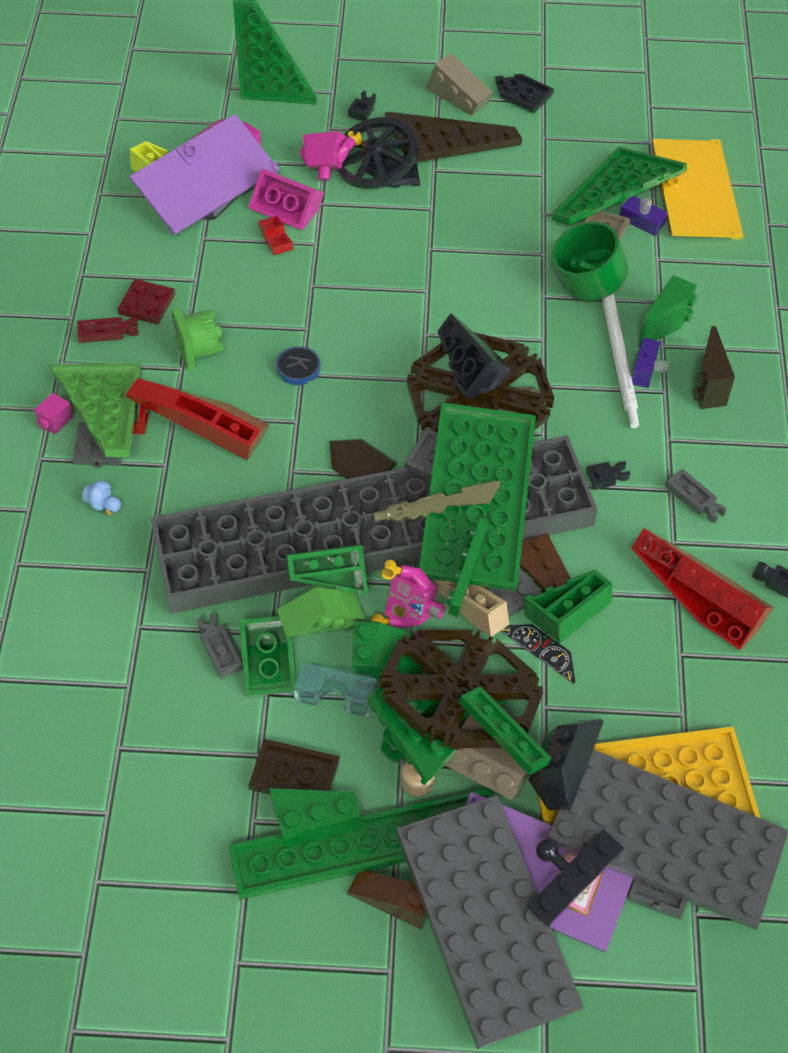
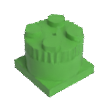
M180 307L172 309L175 339L188 370L196 369L195 359L224 351L222 342L218 339L222 337L219 324H214L216 319L213 310H204L183 316Z

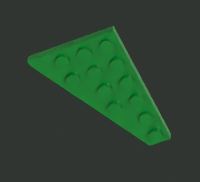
M618 147L551 213L552 220L571 225L686 172L687 163Z

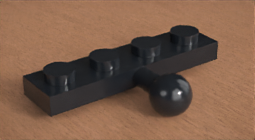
M603 829L568 863L558 853V846L554 841L550 839L540 841L536 847L538 858L545 862L551 861L561 872L528 904L527 908L549 928L623 852L624 847Z

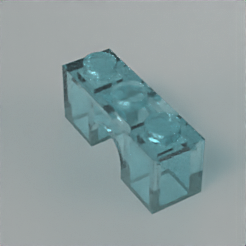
M302 663L294 688L295 701L320 706L322 698L327 693L340 692L345 696V712L370 718L372 710L368 706L367 700L368 696L377 689V679L367 674L358 675L339 668H326L317 663Z

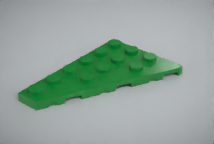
M233 0L241 99L316 105V94L257 1Z

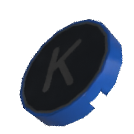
M291 347L284 350L278 356L276 371L284 382L292 385H304L311 379L317 378L320 373V359L317 353L309 348Z

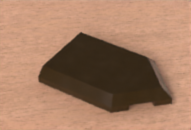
M363 439L329 441L332 469L346 479L390 471L397 465L396 461Z

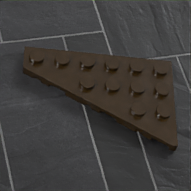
M385 112V117L398 119L406 123L413 130L418 143V155L415 162L522 145V137L516 127ZM399 130L392 133L395 139L407 138ZM410 145L399 146L406 158Z

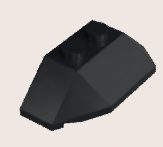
M602 719L579 720L558 725L545 736L541 748L551 757V760L547 766L532 773L528 781L549 811L571 810L602 728Z

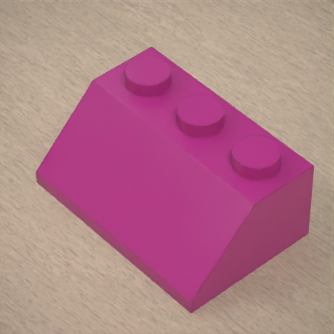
M261 169L248 208L269 217L278 216L281 222L303 230L318 212L324 192L273 171Z

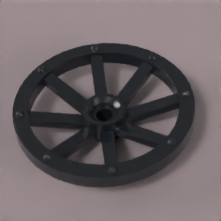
M377 117L362 121L351 127L344 135L348 138L349 131H353L354 135L358 132L361 134L367 131L368 139L362 141L359 145L353 146L362 149L346 157L344 162H342V167L337 169V171L347 183L359 188L371 189L392 184L402 178L414 165L418 155L416 136L406 123L398 119ZM388 127L379 137L374 136L373 128ZM396 130H399L407 137L385 141ZM410 145L406 159L386 149ZM364 156L355 175L349 173L344 168ZM386 156L401 165L386 175L381 158ZM370 161H375L380 177L362 178Z

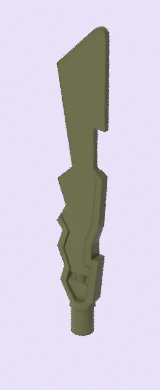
M493 481L461 488L462 493L445 496L443 493H438L411 503L405 501L389 506L383 511L373 512L374 522L383 520L399 522L403 519L415 520L420 516L425 518L430 513L443 514L447 506L490 504L501 483L500 481Z

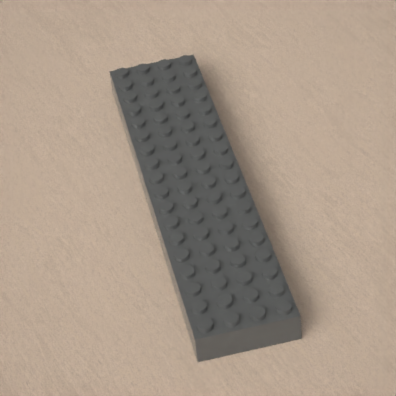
M568 435L533 442L523 540L546 533L552 535L594 526L597 507ZM400 468L151 518L170 614L311 585L287 579L284 554L359 544L363 548L366 573L386 569L384 565L387 560L395 561L397 567L420 562L426 517L420 516L415 520L403 519L399 522L392 520L374 522L373 512L383 511L389 506L408 501V503L415 502L429 496L431 480L406 468Z

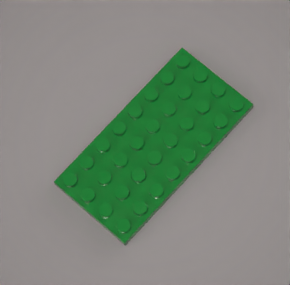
M449 403L441 404L429 496L443 493L445 496L462 493L461 488L493 481H500L501 485L490 504L447 506L443 514L430 513L426 516L419 568L424 571L429 579L447 582L454 581L457 568L462 569L465 563L461 561L465 546L470 548L472 540L468 539L472 525L477 526L479 519L483 518L489 520L488 529L469 585L517 591L535 415Z

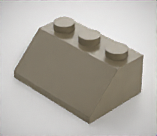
M469 715L460 728L465 733H487L471 715ZM503 748L455 749L454 756L445 764V766L510 800L519 798L529 777Z

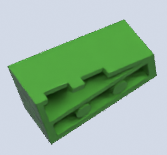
M315 587L276 609L286 637L340 630L345 632L354 629V622H361L365 619L355 592Z

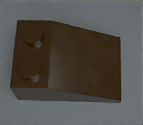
M711 326L700 373H697V385L693 388V396L695 401H698L700 409L727 406L735 379L716 326Z

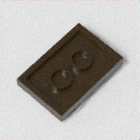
M263 739L248 785L249 790L269 795V788L331 791L340 763V756Z

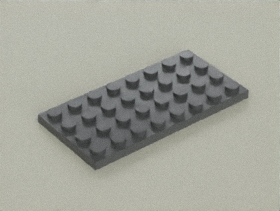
M593 750L571 810H559L548 839L554 841L559 847L579 854L604 829L624 847L623 852L608 866L609 868L756 930L761 921L787 839L788 830Z
M498 795L399 827L395 830L477 1050L584 1008L551 926L548 928L527 908L528 904L538 893Z

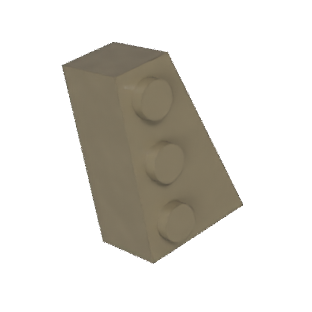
M452 53L435 64L425 89L471 116L488 103L493 93Z

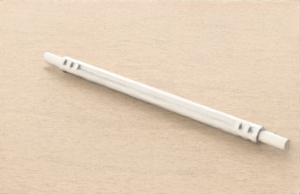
M613 293L602 299L624 410L628 413L630 427L634 429L639 427L636 411L638 405Z

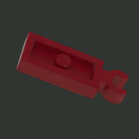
M121 317L77 321L79 343L119 340L123 339V334L137 336L139 335L137 318H129L123 322Z

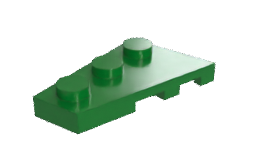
M269 788L283 841L362 821L355 792Z

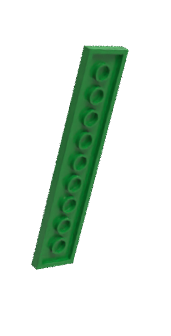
M489 788L473 791L485 798L494 796L493 790ZM471 792L363 815L362 821L285 841L282 840L281 834L228 845L239 900L357 874L362 871L406 863L395 830L399 827L466 805Z

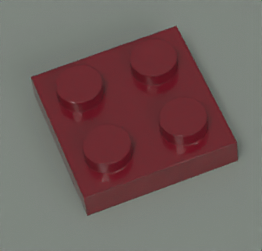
M134 279L117 308L118 315L137 318V320L159 325L175 296V289Z

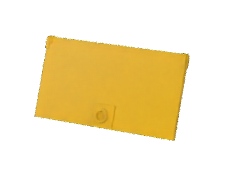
M652 139L654 155L687 163L686 172L660 183L666 212H668L667 218L671 236L742 239L744 235L721 141L715 139L710 141Z

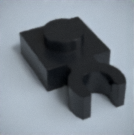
M363 91L361 99L355 98L349 107L348 116L363 121L367 120L374 110L376 94L373 93L371 97H366V91Z
M625 461L618 462L613 467L610 466L609 462L587 466L586 474L593 490L615 486L617 480H628L631 473L630 471H620L625 470Z

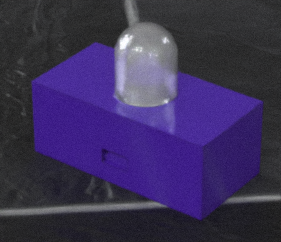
M635 196L630 197L621 206L620 216L630 218L631 225L653 236L665 225L668 212L652 205L650 198L643 197L639 199Z
M643 338L633 373V385L649 388L653 372L665 374L670 370L669 362L657 359L661 341Z

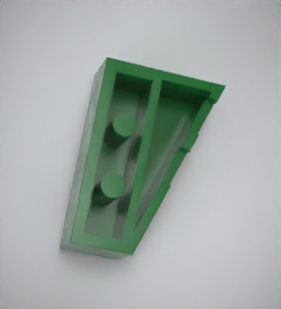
M355 544L284 554L287 579L290 581L368 595L362 545Z
M592 570L566 580V584L562 586L545 588V592L533 597L531 594L524 597L525 616L558 643H561L612 602V582L596 570Z

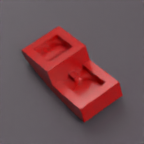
M278 216L258 221L261 233L273 255L293 250L292 241L285 233L284 224Z

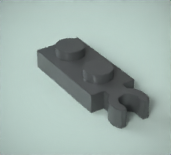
M681 469L666 481L665 487L698 515L705 512L707 518L712 523H716L718 519L715 513H719L722 517L725 516L726 508L721 504H716L717 497L684 469Z
M211 613L209 614L211 621L209 624L202 623L200 618L197 619L199 630L202 632L200 639L221 679L243 670V664L224 626L217 627L216 617Z

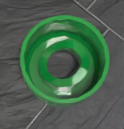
M585 222L573 226L558 238L553 247L552 260L563 286L572 297L578 300L596 301L604 299L616 292L627 277L628 262L617 233L605 223Z

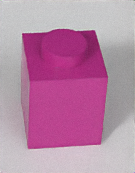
M54 393L49 395L34 409L37 425L42 430H48L54 435L73 418L70 403Z

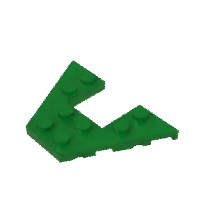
M397 670V671H398L399 673H401V674H405V675L413 674V673H408V672H404V671ZM378 687L368 696L367 704L377 714V719L381 725H386L392 734V741L398 750L405 754L407 763L414 766L422 778L421 783L425 785L454 756L455 749H449V745L442 747L443 741L436 737L432 742H429L430 733L426 734L425 739L422 738L384 701L382 697L383 688ZM441 700L406 702L421 716H424L437 703L439 704ZM508 700L496 701L504 707L507 704ZM467 711L464 714V720L470 715Z

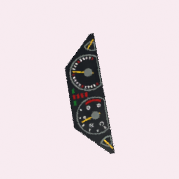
M533 624L508 625L501 630L502 633L573 684L576 682L571 651Z

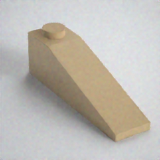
M430 579L437 586L438 592L446 599L450 589L455 591L457 583ZM468 586L460 613L470 623L490 637L509 625L506 601L482 586Z

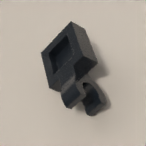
M759 561L752 577L758 581H768L767 588L788 598V569L780 565L773 569L766 563Z

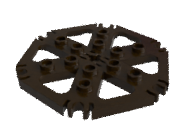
M474 332L492 350L507 353L508 356L503 360L512 370L498 388L470 399L466 398L456 387L453 380L455 378L454 372L431 367L433 363L447 355L442 343L414 361L413 365H411L412 374L407 375L406 385L418 426L421 424L422 430L432 427L430 430L438 433L441 404L430 412H426L423 409L419 395L423 390L451 396L443 403L499 410L500 408L516 413L535 415L534 430L545 423L548 417H550L551 409L545 407L553 408L554 395L541 358L539 357L537 360L538 354L535 353L532 356H527L529 354V347H524V344ZM531 373L536 378L540 393L508 385L522 375Z
M417 630V632H412L410 640L406 636H403L402 640L399 638L380 675L379 687L383 688L382 697L384 701L422 738L425 739L426 734L429 732V742H432L435 737H440L443 739L442 747H446L450 740L449 749L502 748L488 733H465L459 728L466 712L459 704L460 697L480 686L495 701L521 699L529 701L525 713L521 717L512 715L497 702L527 734L529 733L544 693L542 692L543 687L538 686L540 679L537 677V673L498 639L492 645L493 637L489 636L488 640H482L479 638L480 632L478 631L472 637L473 630ZM432 641H463L466 647L458 664L456 665ZM494 654L501 655L518 671L516 674H482L489 657ZM406 655L416 662L427 674L405 675L399 673L396 668L402 656ZM441 700L434 716L431 718L421 716L406 702Z

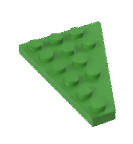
M140 363L53 364V375L105 457H130L137 403L125 397L135 380L140 378Z

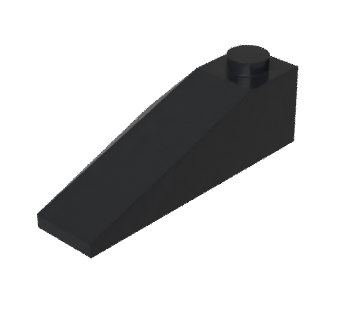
M449 314L439 328L438 334L443 349L448 354L450 360L448 365L454 372L455 378L453 380L456 387L468 399L498 388L512 369L454 314Z

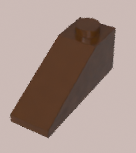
M362 871L357 873L347 892V895L422 930L428 919L416 886L409 881Z

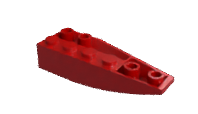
M140 378L135 380L125 397L245 460H248L269 427V424L228 403Z
M643 528L631 548L700 624L739 650H742L758 632L774 608L730 578L646 528Z

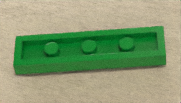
M480 518L477 526L472 525L468 539L472 540L470 548L465 546L461 561L465 563L462 569L457 568L453 581L457 583L455 591L450 589L446 604L450 605L449 615L459 616L487 533L489 520Z
M481 686L460 697L459 704L528 775L549 764L551 757Z

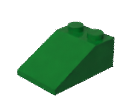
M675 275L671 277L644 316L639 347H641L643 338L657 341L681 329L685 321L689 322L694 313V310L691 308L694 306L698 296L695 294L696 284Z
M279 616L239 620L245 695L255 696L297 691L293 636L286 637Z
M354 622L352 681L379 682L380 675L399 638L402 640V637L406 636L410 640L412 632L378 622ZM406 655L402 656L396 668L397 670L413 674H427L416 662Z

